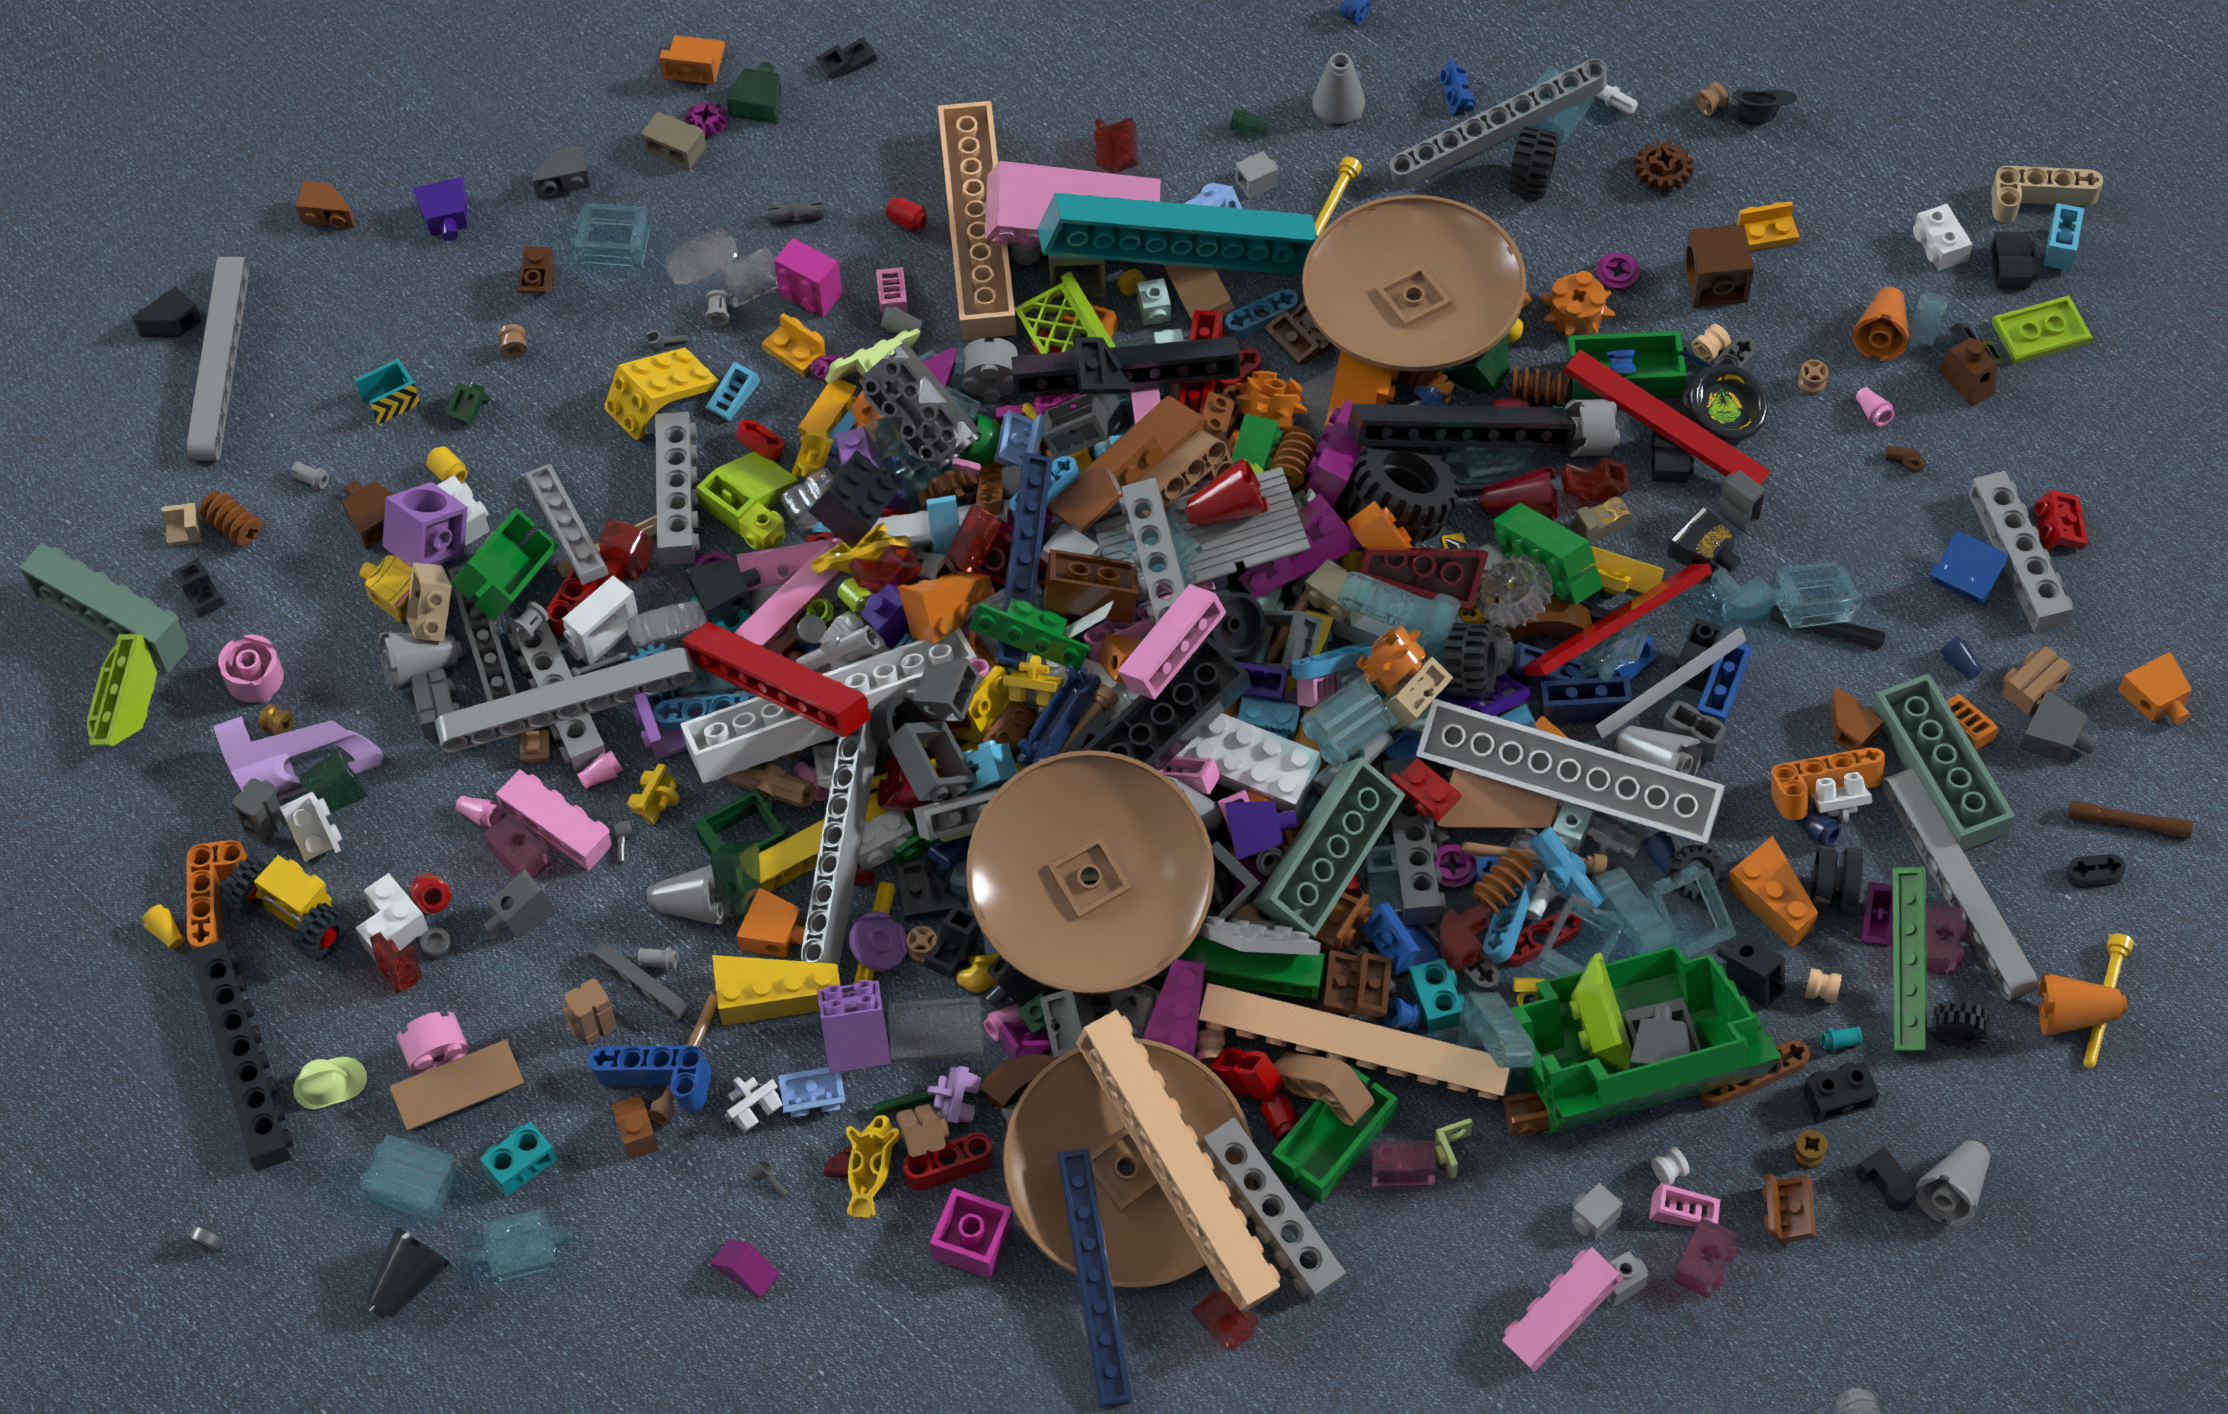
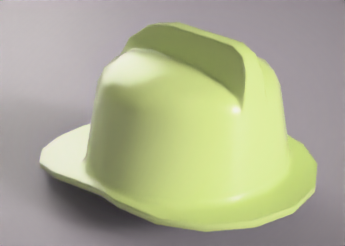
M349 1057L312 1060L301 1069L300 1074L295 1080L293 1086L294 1097L304 1108L312 1110L348 1101L357 1097L364 1090L367 1083V1071L363 1064Z

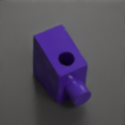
M463 177L412 188L417 208L431 235L441 234L443 240L453 241L458 237L457 230L465 229L468 226V195Z
M889 583L879 593H874L868 597L867 605L861 611V615L870 627L877 631L886 645L893 650L904 637V634L910 632L898 587Z
M1237 662L1249 673L1250 688L1239 697L1240 700L1245 695L1284 702L1288 682V669Z
M1275 801L1225 803L1236 860L1282 844L1281 831L1298 828L1295 810L1277 813Z

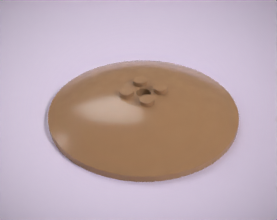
M1401 195L1381 198L1355 207L1327 226L1313 243L1305 260L1302 289L1305 305L1313 323L1325 338L1338 349L1353 358L1373 366L1390 370L1421 372L1449 368L1465 363L1487 352L1502 340L1514 326L1521 313L1526 294V271L1521 253L1515 242L1489 216L1475 208L1451 199L1428 195ZM1409 295L1420 296L1421 298L1418 300H1410L1407 297Z
M1092 750L1073 751L1042 759L1026 767L1003 784L992 796L983 809L970 839L966 867L967 889L973 913L983 934L997 953L1014 969L1042 985L1061 991L1069 989L1079 994L1111 993L1137 986L1154 978L1171 966L1174 959H1179L1191 945L1206 918L1214 887L1213 852L1208 833L1198 811L1183 791L1164 774L1137 759L1122 754ZM1085 870H1093L1098 875V881L1093 885H1087L1082 882L1081 874Z
M1134 1038L1137 1044L1141 1043L1145 1047L1149 1055V1060L1147 1061L1152 1070H1157L1161 1074L1165 1082L1164 1090L1168 1097H1173L1180 1106L1182 1112L1180 1117L1186 1126L1190 1125L1198 1138L1196 1144L1200 1150L1202 1148L1199 1145L1203 1137L1235 1117L1252 1141L1249 1126L1237 1100L1221 1079L1206 1065L1175 1047L1147 1039ZM1079 1047L1051 1062L1032 1080L1020 1097L1007 1127L1004 1142L1003 1169L1007 1194L1017 1219L1029 1238L1053 1262L1077 1276L1056 1154L1089 1148L1113 1288L1140 1289L1161 1286L1180 1280L1205 1266V1261ZM1229 1152L1225 1154L1228 1163L1232 1165L1240 1163V1159L1235 1153ZM1122 1160L1130 1161L1134 1166V1173L1130 1176L1120 1174L1117 1169L1118 1162ZM1214 1167V1169H1213L1212 1171H1213V1173L1215 1174L1216 1178H1217L1218 1181H1219L1218 1176H1219L1220 1174H1219V1172L1217 1171V1169ZM1252 1178L1244 1179L1245 1187L1253 1191L1255 1180ZM1231 1190L1229 1200L1236 1209L1238 1208L1237 1201L1239 1200Z

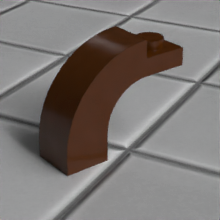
M1549 596L1530 597L1507 603L1502 606V614L1485 622V624H1491L1493 627L1498 649L1505 644L1531 635H1550L1564 642L1592 625L1589 609L1581 604L1574 605L1565 599Z
M1025 1055L1011 1059L992 1071L979 1086V1093L1001 1110V1108L1011 1105L1015 1098L1026 1090L1032 1080L1056 1059L1047 1055Z

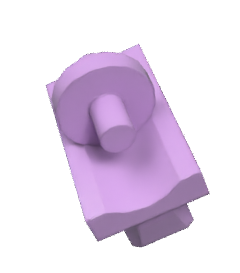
M950 1067L948 1077L939 1076L937 1087L928 1086L927 1093L935 1095L933 1106L942 1108L941 1113L947 1124L973 1121L975 1106L962 1103L964 1092L978 1093L981 1077L969 1073V1068Z

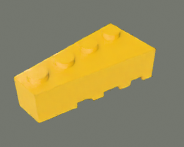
M712 955L718 1009L722 1026L818 1012L820 1010L817 990L824 989L830 985L841 986L837 964Z

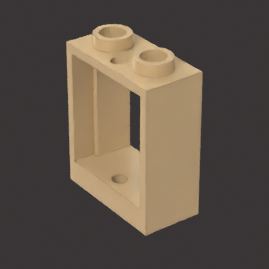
M413 563L406 620L415 639L444 641L452 585L442 565ZM420 591V596H416L415 592Z
M1433 657L1424 661L1422 667L1414 675L1409 676L1406 674L1399 680L1401 682L1399 687L1391 694L1386 695L1370 712L1390 734L1418 718L1453 679Z

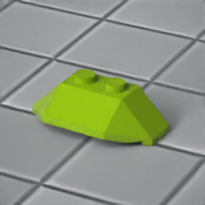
M119 634L116 639V645L110 650L101 667L87 718V730L90 737L89 745L93 747L114 746L143 728L144 721L147 718L151 695L155 687L157 671L144 637L141 634Z
M1597 953L1590 958L1571 995L1572 1001L1569 1002V1008L1573 1019L1579 1020L1582 1031L1578 1032V1036L1583 1050L1588 1049L1590 1056L1598 1058L1599 1061L1622 1072L1629 1070L1632 1049L1602 953Z

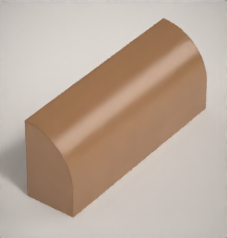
M1163 264L1191 320H1193L1194 310L1221 311L1222 321L1226 319L1229 313L1235 311L1232 301L1214 268Z
M505 1039L389 1087L408 1132L525 1083L508 1041Z

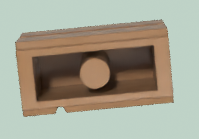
M2044 646L2037 653L2034 650L2031 651L2023 660V666L2019 670L2016 668L2011 669L2003 680L2005 683L2002 692L2003 696L2011 703L2016 704L2026 715H2030L2039 707L2046 691L2054 693L2068 680L2072 669L2068 662L2061 657H2057V654L2047 646Z
M592 978L581 984L580 989L576 987L565 994L564 999L567 1007L563 1008L562 1011L568 1020L566 1024L575 1039L580 1037L584 1044L589 1045L599 1039L601 1034L606 1035L616 1029V1021L609 997L597 979Z
M930 1104L915 1107V1111L908 1109L897 1112L896 1119L898 1127L902 1132L901 1138L909 1155L916 1157L926 1154L927 1150L934 1152L945 1148V1138L950 1137L946 1120L943 1118L941 1111L935 1112Z

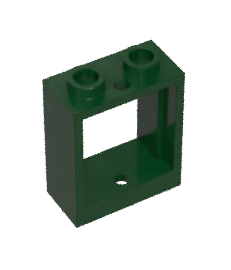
M757 789L694 822L696 836L713 863L721 865L724 869H730L732 877L742 873L740 868L746 860L787 839L786 836L789 835V831L782 819L777 820L773 815L775 811L770 800L767 797L762 798ZM757 813L771 834V837L730 857L716 834Z

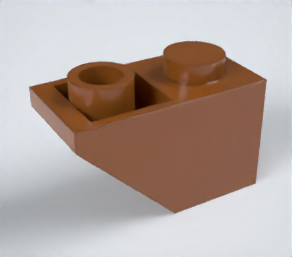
M303 181L296 205L301 223L328 225L338 228H354L355 221L350 206L330 183Z
M1839 687L1833 689L1829 708L1834 741L1846 751L1868 748L1879 737L1883 720L1880 719L1875 711L1867 709L1857 702L1852 694L1844 692Z

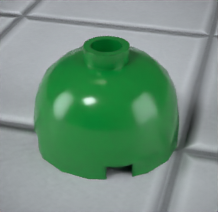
M977 414L972 422L979 429L976 433L980 438L961 452L960 459L979 463L982 467L987 464L996 463L994 458L1001 425L989 417Z

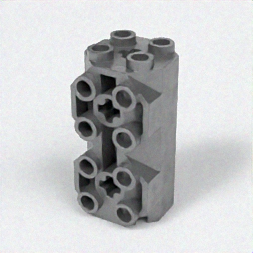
M904 342L894 349V354H887L863 375L864 377L859 380V383L863 386L865 399L879 415L889 417L900 430L901 442L916 459L926 461L932 469L936 467L939 471L945 465L947 466L951 463L953 458H957L961 451L980 438L976 433L979 429L910 346Z

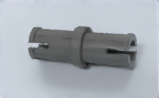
M822 200L806 203L792 201V204L768 206L770 223L782 221L799 223L800 220L824 218Z

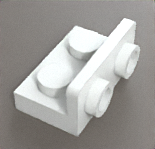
M310 792L279 807L305 861L331 849L335 853L341 851L338 841H341L342 837L336 825H329L326 816L330 815V811L323 798L318 800L314 793Z

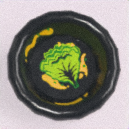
M1715 364L1704 368L1692 381L1688 393L1690 410L1696 422L1713 435L1724 441H1742L1753 437L1764 426L1768 415L1767 395L1760 382L1747 370L1733 364Z

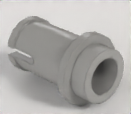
M298 461L295 462L291 469L296 471L297 474L294 472L290 473L292 479L310 484L312 489L315 490L325 488L329 480V475L323 468L315 469Z
M667 947L666 950L640 948L637 959L638 967L664 968L665 971H670V969H675L677 966L678 954L671 947Z

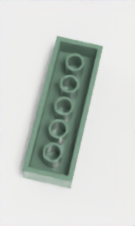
M41 543L19 567L35 600L116 645V639L119 634L143 635L154 666L167 674L189 650L185 639L186 634L181 629L178 622L179 618L175 613L168 609L163 611L156 607L155 603L144 596L140 598L127 586L111 582L104 573L99 571L97 573L93 572L85 563L78 559L72 560L68 558L57 547L50 548Z
M1930 674L1877 692L1872 710L1883 720L1881 729L1906 770L1909 768L1913 769L1920 778L1962 851L2009 834L2015 814Z
M1362 757L1345 762L1253 904L1275 921L1276 924L1292 927V931L1310 934L1309 938L1315 937L1403 800L1405 794Z

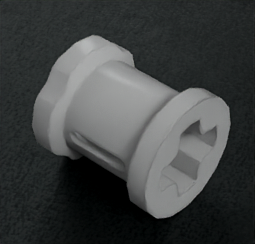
M711 290L705 297V301L708 304L705 320L712 326L726 325L730 319V315L727 313L730 295L723 290Z
M530 601L527 603L526 610L518 619H513L510 625L519 636L530 640L534 636L533 632L541 623L547 622L549 619L548 613L542 606Z

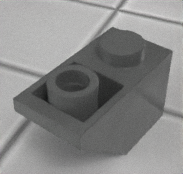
M581 146L554 151L532 176L537 198L590 188Z

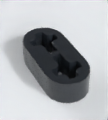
M2115 854L2077 857L2070 861L2066 871V879L2072 886L2077 888L2114 885L2121 881L2126 865L2123 859ZM2106 865H2110L2112 870H2116L2115 874H2111L2109 869H2105ZM2080 868L2082 873H2086L2085 877H2081L2079 872H2075L2076 869Z

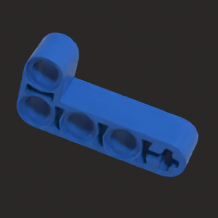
M603 1046L594 1049L588 1057V1064L603 1086H670L678 1104L685 1112H696L705 1104L711 1078V1067L701 1049L697 1046Z

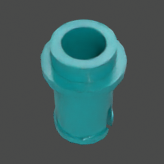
M1859 1026L1838 1030L1827 1028L1825 1032H1821L1822 1047L1830 1052H1835L1838 1048L1861 1046L1863 1043L1862 1032Z

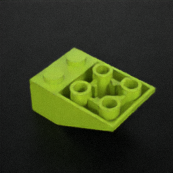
M753 451L716 468L696 487L700 507L741 536L738 520L756 503H760L770 510L799 482V479L771 459L764 458Z

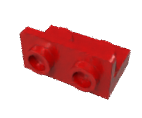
M2051 489L2034 504L2043 549L2049 552L2059 544L2082 550L2088 545L2078 496Z
M1418 758L1400 776L1395 773L1390 776L1392 783L1405 794L1403 801L1409 799L1415 804L1413 806L1414 809L1423 818L1431 817L1437 823L1462 798L1459 791Z

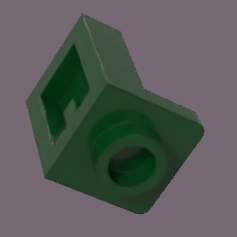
M469 382L468 386L457 383L445 414L473 425L483 400L489 402L491 397L483 393L484 387Z
M1042 992L1018 1009V1013L1033 1034H1037L1046 1027L1040 998L1045 996ZM1057 1023L1055 1024L1054 1029L1059 1030L1060 1024Z

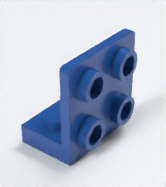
M1957 530L1939 564L1934 565L1930 573V582L1984 606L2009 555Z
M1389 902L1379 904L1363 926L1381 955L1392 959L1391 970L1394 974L1408 972L1409 967L1441 959L1419 925L1404 926L1402 915L1397 916Z

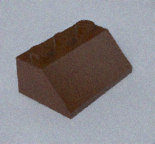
M1050 549L1044 587V610H1050L1057 614L1069 613L1085 617L1114 600L1105 619L1113 623L1132 622L1138 597V571L1135 562Z

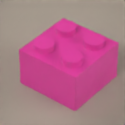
M792 238L774 259L778 291L784 299L794 301L803 306L808 312H815L824 317L842 296L837 260L795 238Z
M953 1188L930 1241L932 1259L991 1279L1014 1225L1013 1209Z

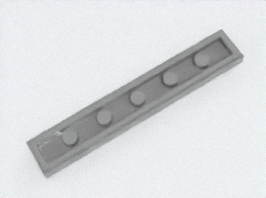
M548 464L525 473L526 480L581 584L584 585L609 575L602 557L552 465Z

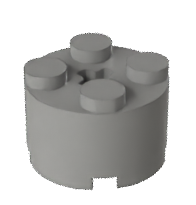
M985 338L970 342L965 347L963 355V389L973 395L983 397L986 402L990 403L997 402L1000 397L1014 391L1011 357L1018 356L1016 347L1009 341L1001 338H994V342H985Z
M1589 399L1570 400L1567 403L1565 409L1569 411V415L1576 423L1571 448L1566 449L1572 450L1570 454L1572 457L1607 456L1613 446L1619 445L1620 433L1616 429L1615 417L1617 407L1614 401Z

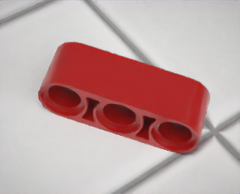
M571 569L546 610L550 629L554 635L565 637L563 620L558 619L564 618L600 587V578L582 585L574 569Z
M972 1133L946 1142L944 1149L934 1152L927 1150L926 1154L916 1157L908 1155L903 1164L908 1187L916 1191H922L988 1169L993 1161L991 1141L985 1134ZM976 1149H982L985 1151L981 1155H973L971 1153ZM949 1158L955 1160V1162L951 1165H944L941 1163L943 1160ZM917 1168H922L926 1170L924 1173L920 1175H915L911 1173L913 1170Z

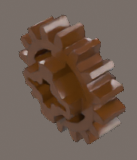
M1656 140L1655 146L1646 143L1645 150L1639 149L1638 156L1635 157L1634 174L1639 176L1640 184L1647 182L1648 190L1654 186L1657 187V193H1660L1662 188L1671 193L1672 187L1681 190L1682 183H1689L1694 167L1692 166L1693 157H1688V149L1680 150V143L1672 146L1670 140H1667L1666 144H1661L1660 140Z
M949 470L936 478L930 479L927 482L928 487L921 489V493L917 494V499L922 510L926 509V511V500L955 495L957 504L963 503L968 499L967 494L974 492V488L978 487V481L973 471L966 470L955 473L954 470Z

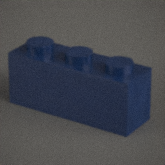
M1629 676L1540 681L1538 695L1540 717L1544 716L1552 724L1603 721L1633 701Z

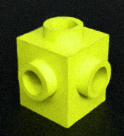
M756 503L738 520L741 537L753 549L767 550L776 548L783 542L786 536L784 520L776 511H769L760 503Z

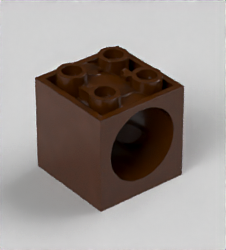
M1726 225L1712 228L1701 227L1689 230L1684 268L1693 307L1748 302L1754 265L1744 225Z

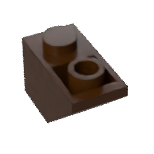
M524 246L518 286L519 294H547L553 289L556 264L552 247Z

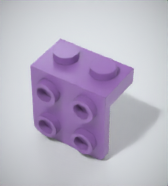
M645 692L634 695L637 707L632 708L637 725L644 724L645 731L640 733L646 749L652 747L656 760L687 750L682 729L664 730L661 728L653 714L657 704L650 706ZM690 692L672 699L693 698L696 695ZM696 707L692 709L689 717H699L702 714L701 708ZM669 711L668 715L665 716L664 719H668L669 714H672L673 712Z

